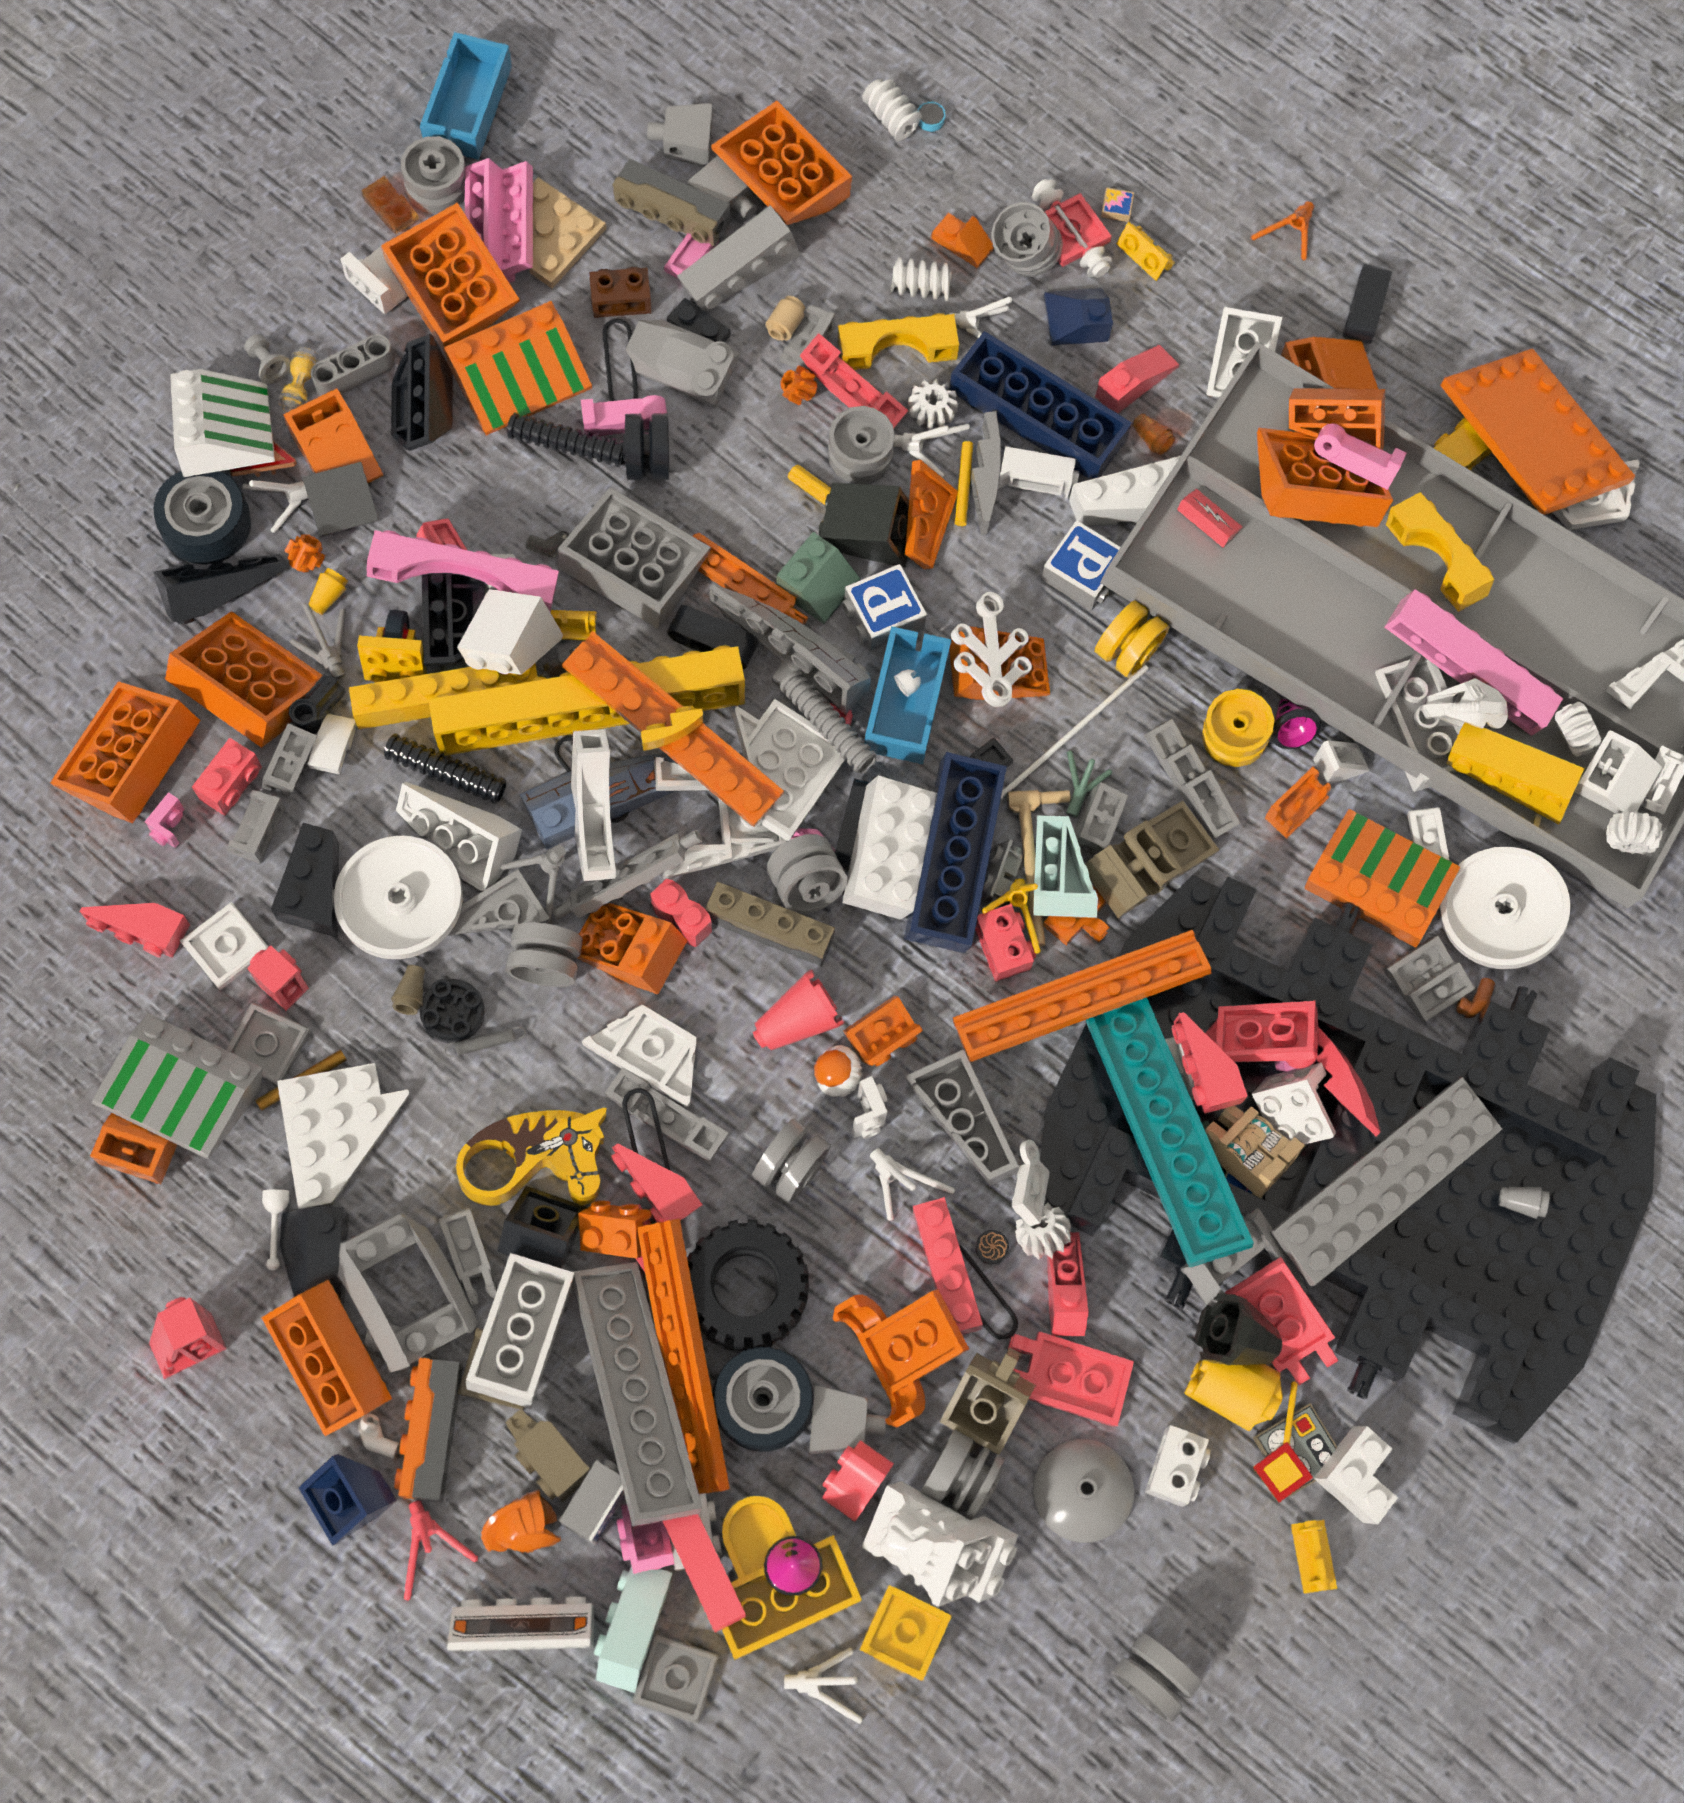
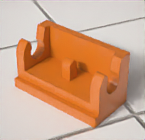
M1314 767L1307 771L1270 807L1265 816V819L1286 839L1329 799L1328 793L1331 790V785L1326 783L1323 786L1317 780L1319 771Z

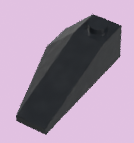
M280 554L243 558L238 561V565L217 561L212 562V565L206 569H195L194 564L158 570L153 573L169 618L173 623L188 624L194 622L196 617L205 616L288 568V563Z
M306 1207L282 1213L280 1249L294 1297L329 1280L344 1307L345 1287L337 1277L340 1262V1243L348 1239L349 1214L343 1207Z

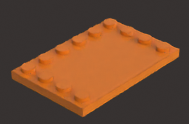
M1533 348L1445 377L1440 385L1538 512L1543 515L1628 485L1635 478L1634 473Z

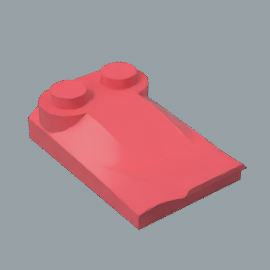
M1302 1001L1218 1007L1216 1021L1205 1034L1234 1062L1286 1061L1291 1067L1306 1068L1316 1061L1318 1055L1319 1029L1316 1002Z

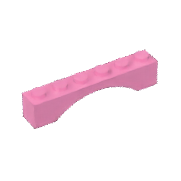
M390 530L383 532L374 531L367 559V577L399 583L411 577L428 573L466 575L481 580L499 591L542 597L550 613L559 573L558 570H553L544 564L531 565L522 563L516 558L509 557L504 559L494 557L485 551H467L457 545L431 543L428 539L422 537H415L414 539L404 537Z

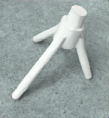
M1007 297L976 310H961L960 313L949 314H954L956 325H959V328L967 329V332L979 338L982 334L978 330L980 318L1008 311L1009 307L1006 304L1012 302V298Z
M970 425L943 426L919 434L904 433V435H895L893 447H902L903 451H910L912 456L922 460L943 478L944 473L921 453L924 440L968 430Z
M251 480L249 484L242 485L244 490L285 493L290 504L271 528L272 533L277 532L294 509L301 504V500L308 499L303 481L283 484Z
M880 1148L875 1149L870 1154L871 1159L876 1163L875 1168L880 1173L879 1177L883 1188L887 1219L889 1221L894 1219L889 1184L896 1179L910 1190H915L916 1186L906 1176L950 1194L955 1192L954 1188L895 1162L890 1155L886 1156Z
M852 1648L840 1652L822 1664L808 1669V1671H798V1675H785V1689H797L799 1693H808V1695L821 1700L860 1724L863 1721V1718L854 1711L821 1692V1685L857 1684L858 1679L856 1677H821L822 1672L852 1655Z

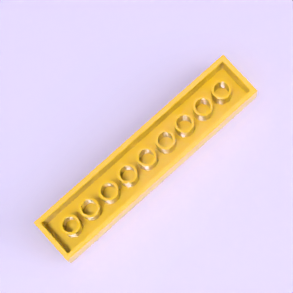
M718 646L713 651L701 653L699 651H689L682 656L672 658L659 656L652 659V661L643 663L629 661L683 707L693 706L695 709L702 708V711L745 704V678L738 646ZM569 672L555 678L536 677L526 683L515 684L513 682H506L496 688H472L466 693L455 695L452 693H442L435 698L428 699L434 736L439 752H443L444 756L573 734V731L598 730L630 724Z

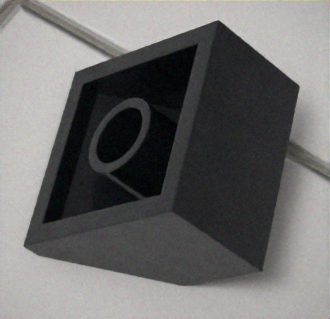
M525 1186L504 1221L497 1252L508 1256L512 1253L562 1269L570 1255L579 1231L578 1213L587 1207Z

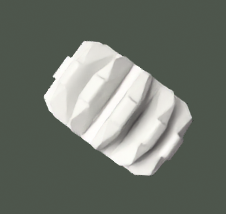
M937 378L933 381V384L923 380L921 387L914 386L912 396L908 398L909 414L911 418H917L918 427L924 423L928 424L929 430L933 428V425L943 427L945 422L951 423L954 420V413L958 410L957 395L955 391H949L948 382L940 386L938 385Z
M1583 703L1569 704L1555 713V721L1561 735L1574 756L1578 757L1583 754H1589L1594 749L1600 747L1601 737Z
M1624 811L1623 813L1613 814L1609 825H1607V842L1610 844V847L1619 849L1621 852L1639 853L1642 855L1646 854V852H1655L1662 840V823L1655 816H1649L1648 813Z
M1047 1203L1043 1207L1041 1223L1029 1226L1023 1219L1016 1221L1017 1231H1015V1237L1027 1256L1034 1254V1257L1040 1260L1044 1255H1048L1052 1259L1055 1251L1064 1252V1244L1071 1242V1224L1060 1207L1053 1208Z

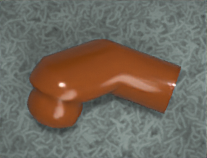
M1482 978L1472 1001L1465 997L1461 998L1456 1006V1012L1463 1014L1464 1018L1475 1017L1490 1002L1495 982L1489 978Z

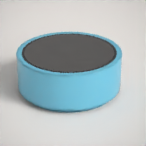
M926 102L918 108V111L922 114L921 121L918 124L920 128L929 132L942 128L945 122V110L940 104Z

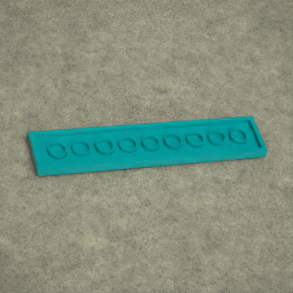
M1147 997L1085 1020L1189 1268L1253 1248V1239Z

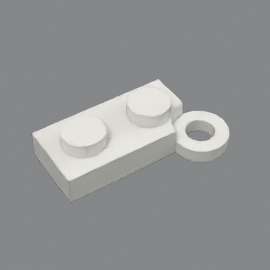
M1026 1140L1020 1145V1154L1025 1164L1020 1165L1017 1172L1012 1207L1029 1226L1041 1223L1050 1172L1039 1160V1150L1035 1142Z

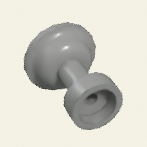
M261 334L253 335L245 342L244 350L251 358L260 359V380L265 384L279 382L291 369L290 359L282 354L271 355L268 352L269 342Z

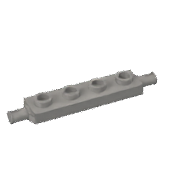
M694 830L682 838L675 834L616 866L615 879L592 880L571 891L567 901L553 907V915L559 920L573 912L579 919L588 913L596 912L606 903L623 897L628 891L639 885L649 883L654 877L663 872L675 869L680 863L685 861L684 855L687 849L702 842L700 833Z

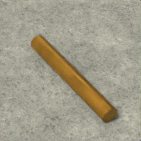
M340 1049L293 1078L328 1072L347 1061ZM278 1087L255 1100L261 1111L280 1101Z

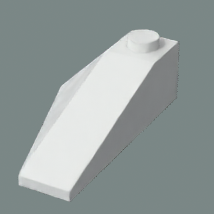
M402 783L396 811L420 836H426L434 845L447 854L456 867L460 879L482 892L494 885L505 871L500 868L501 864L512 862L515 858L522 829L495 814L414 784Z

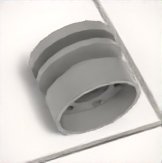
M1018 202L1009 205L999 213L993 223L991 233L993 247L1011 269L1018 274L1028 277L1045 274L1059 260L1063 247L1061 233L1039 206L1029 202Z
M954 1429L920 1492L939 1503L944 1500L949 1492L955 1494L951 1510L957 1512L963 1501L966 1500L969 1502L964 1517L972 1520L986 1506L1001 1478L1000 1474L1005 1458L997 1454L990 1466L985 1465L984 1462L990 1451L986 1447L976 1458L969 1456L974 1440Z

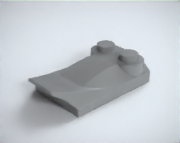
M661 319L639 320L626 347V352L633 362L636 374L715 408L740 358V353L731 349L725 342L712 341Z

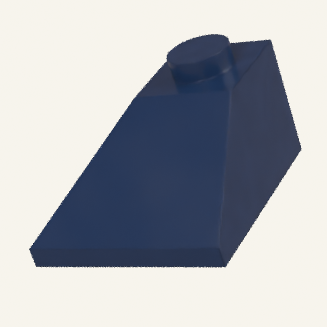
M1102 288L1044 292L1051 346L1109 341L1113 319L1109 297Z
M340 1454L333 1455L298 1487L332 1546L379 1517L397 1501L380 1471Z

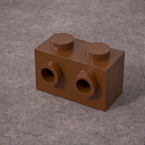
M629 267L619 270L600 269L589 272L594 318L652 314L648 267Z

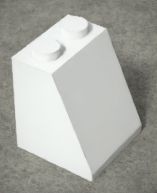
M489 589L457 648L464 657L466 664L473 669H488L501 674L513 673L522 675L560 642L563 634L542 597Z

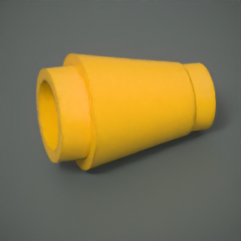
M327 568L324 573H320L308 603L310 608L323 615L347 590L345 586L348 580L330 568Z

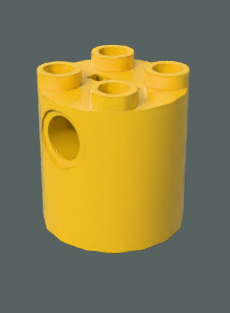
M1199 1360L1190 1375L1191 1380L1184 1394L1243 1429L1250 1431L1255 1424L1266 1420L1270 1421L1276 1414L1283 1399L1280 1380L1281 1373L1266 1364L1224 1365Z

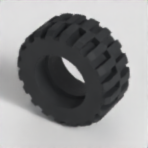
M748 1219V1223H738V1220L729 1221L728 1226L720 1228L718 1225L710 1230V1234L706 1238L702 1236L696 1243L694 1251L689 1253L687 1261L700 1331L707 1336V1340L714 1344L719 1343L724 1346V1349L734 1351V1349H743L745 1351L756 1347H772L774 1342L779 1339L782 1341L786 1338L791 1329L796 1327L801 1320L809 1293L808 1267L804 1263L800 1248L794 1246L792 1238L785 1232L781 1234L776 1231V1226L769 1223L766 1226L760 1225L758 1220ZM739 1256H753L765 1261L772 1268L777 1279V1292L771 1305L763 1312L754 1316L734 1315L724 1309L717 1300L714 1290L715 1278L719 1269L730 1259Z

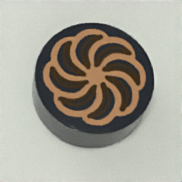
M997 1230L983 1232L975 1245L976 1254L981 1261L987 1264L1001 1262L1009 1250L1006 1236Z

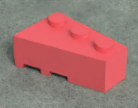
M185 1297L170 1301L165 1305L166 1309L157 1314L149 1342L164 1379L227 1349L212 1313L192 1298L186 1299Z

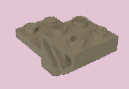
M1181 801L1153 819L1146 820L1124 834L1123 838L1125 840L1118 845L1110 844L1091 858L1085 865L1089 871L1091 882L1115 915L1120 918L1160 893L1172 881L1206 861L1220 849L1185 802Z

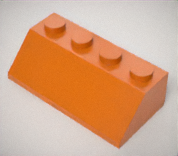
M329 1280L297 1295L261 1317L324 1436L333 1433L392 1399Z

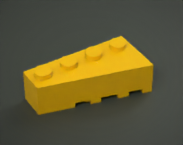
M1465 722L1455 740L1447 761V765L1453 767L1457 772L1470 776L1560 825L1585 769L1489 729H1481Z

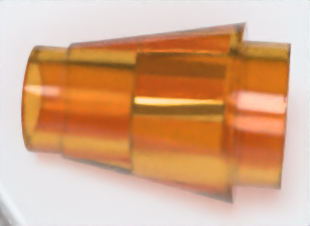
M1141 413L1133 421L1132 427L1136 429L1151 452H1157L1159 455H1162L1173 446L1175 436L1172 434V429L1147 416L1145 413Z

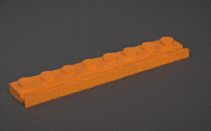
M593 631L563 662L562 665L566 671L640 733L643 730H647V726L662 723L665 724V727L671 726L670 713H676V709L683 707ZM703 723L683 738L659 747L753 827L757 825L775 802L784 794V790Z
M1190 930L953 1017V1023L967 1057L972 1062L1211 974V966L1194 936V931Z
M680 1218L637 1227L657 1339L698 1494L730 1489Z

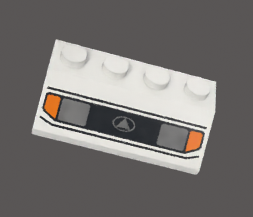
M565 1597V1604H551V1598H531V1605H517V1599H496V1606H482V1600H461V1607H452L447 1650L594 1648V1604L586 1603V1597Z

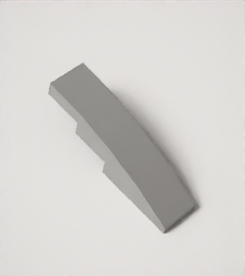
M996 411L984 413L982 424L984 440L978 441L976 452L979 467L972 469L970 480L981 535H986L989 529L997 497L1001 467L1000 433Z
M1173 718L1144 734L1172 783L1213 839L1240 824L1212 771H1206L1192 744H1186Z

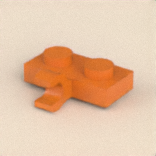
M1093 886L1098 897V913L1107 902L1096 887ZM1049 916L1043 923V926L1066 946L1082 929L1100 943L1108 934L1107 930L1110 928L1101 919L1091 917Z

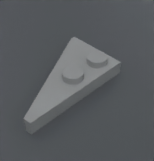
M519 869L462 904L459 918L448 936L508 929L523 922L548 924L551 922V919Z

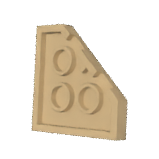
M539 177L533 182V268H530L529 272L553 289L605 232L606 223Z

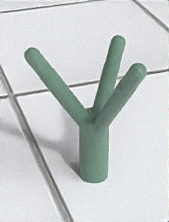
M1069 750L1067 757L1074 785V793L1066 814L1077 818L1086 794L1112 774V770H1106L1087 785L1095 764V760L1090 759L1082 780L1079 782L1073 752Z

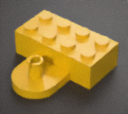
M762 1496L747 1497L734 1504L726 1514L722 1527L723 1542L738 1576V1579L732 1581L731 1584L746 1614V1617L722 1629L734 1660L862 1601L834 1535L814 1544L819 1550L823 1562L822 1575L814 1588L801 1595L789 1596L779 1593L771 1587L764 1574L765 1556L769 1548L776 1541L787 1536H796L785 1510L774 1500Z

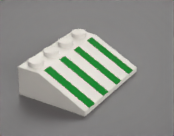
M203 369L183 370L170 374L174 449L183 477L275 462L267 384Z

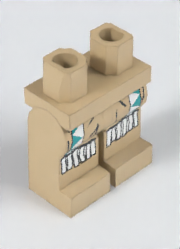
M1236 1106L1225 1108L1218 1121L1229 1128V1130L1226 1131L1216 1122H1212L1205 1129V1132L1221 1166L1261 1199L1295 1162L1305 1145L1295 1137L1291 1141L1273 1129L1267 1119L1257 1116L1259 1112L1253 1107H1250L1245 1113Z

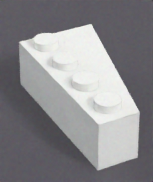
M1181 456L1073 484L1069 502L1076 520L1085 526L1117 525L1118 522H1133V524H1137Z

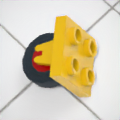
M390 610L385 627H378L376 637L359 635L357 647L365 680L377 683L427 674V668L424 666L422 640H417L415 636L416 630L410 629L407 611Z

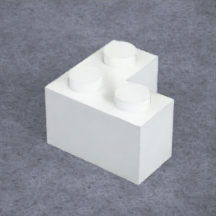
M1353 1426L1314 1477L1322 1487L1363 1523L1379 1524L1398 1499L1397 1496L1373 1476L1392 1448L1368 1426Z

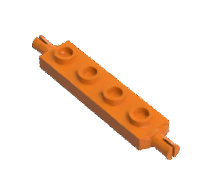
M698 532L693 535L694 538L711 547L709 554L698 570L700 573L721 587L771 606L803 625L807 622L808 616L794 608L796 603L795 596Z

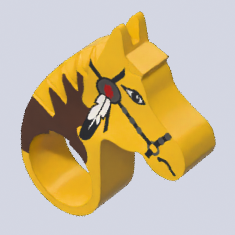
M600 1108L586 1115L565 1110L528 1112L510 1116L490 1124L475 1134L459 1152L456 1170L462 1191L475 1203L485 1206L500 1205L514 1197L542 1168L547 1167L557 1178L568 1183L569 1196L575 1203L586 1205L594 1202L600 1193V1176L595 1158L599 1152L600 1145L604 1144V1135L600 1126L606 1119L607 1109ZM486 1149L501 1151L505 1149L507 1150L506 1153L512 1159L514 1158L516 1165L515 1174L507 1185L497 1190L485 1191L469 1183L465 1177V1168L469 1160L476 1153Z

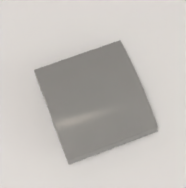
M1432 936L1383 968L1398 992L1423 1022H1426L1475 989L1460 962H1453L1439 936Z

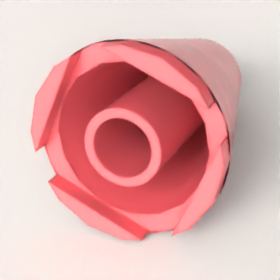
M812 969L807 971L754 1023L757 1030L752 1033L762 1049L768 1046L772 1051L845 1024L842 1016L837 1019L835 1018L838 1015L836 1012L837 1007L819 978L812 981L811 978L815 977Z

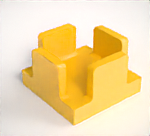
M888 1585L859 1650L904 1674L923 1681L952 1615Z

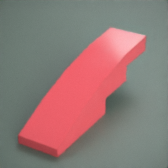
M1318 1027V1046L1323 1051L1317 1056L1316 1060L1322 1063L1324 1069L1332 1076L1324 1086L1377 1137L1381 1133L1374 1106L1361 1078L1347 1057Z
M699 1515L664 1520L665 1528L714 1632L716 1633L746 1617Z

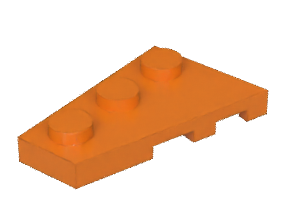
M922 460L912 461L905 555L926 570L932 569L958 491Z

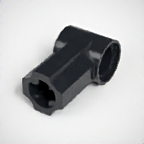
M324 674L303 699L296 700L290 706L289 715L293 726L316 734L321 727V721L346 693L345 688L330 675ZM305 714H310V715H312V717H311L309 720H306V721H300V720H299V718H300L302 715H305Z

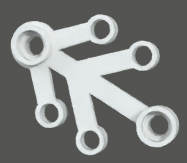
M986 592L976 604L977 613L983 618L986 646L972 633L971 628L963 623L958 624L953 629L951 638L956 644L967 645L988 666V674L975 663L973 655L968 652H962L955 658L954 667L960 673L968 672L982 686V695L988 704L994 707H1003L1011 700L1012 685L1018 678L1027 675L1032 665L1029 659L1020 656L1012 662L1011 670L1004 677H1002L1001 665L1016 649H1021L1028 642L1029 637L1025 630L1017 628L1010 633L1008 641L999 649L996 616L1003 610L1004 604L998 594ZM958 631H962L965 634V638L961 637ZM1015 636H1018L1021 639V642H1018L1015 639ZM961 659H964L968 666L963 665ZM1018 664L1024 667V671L1018 667ZM993 690H996L999 693V696L996 695Z

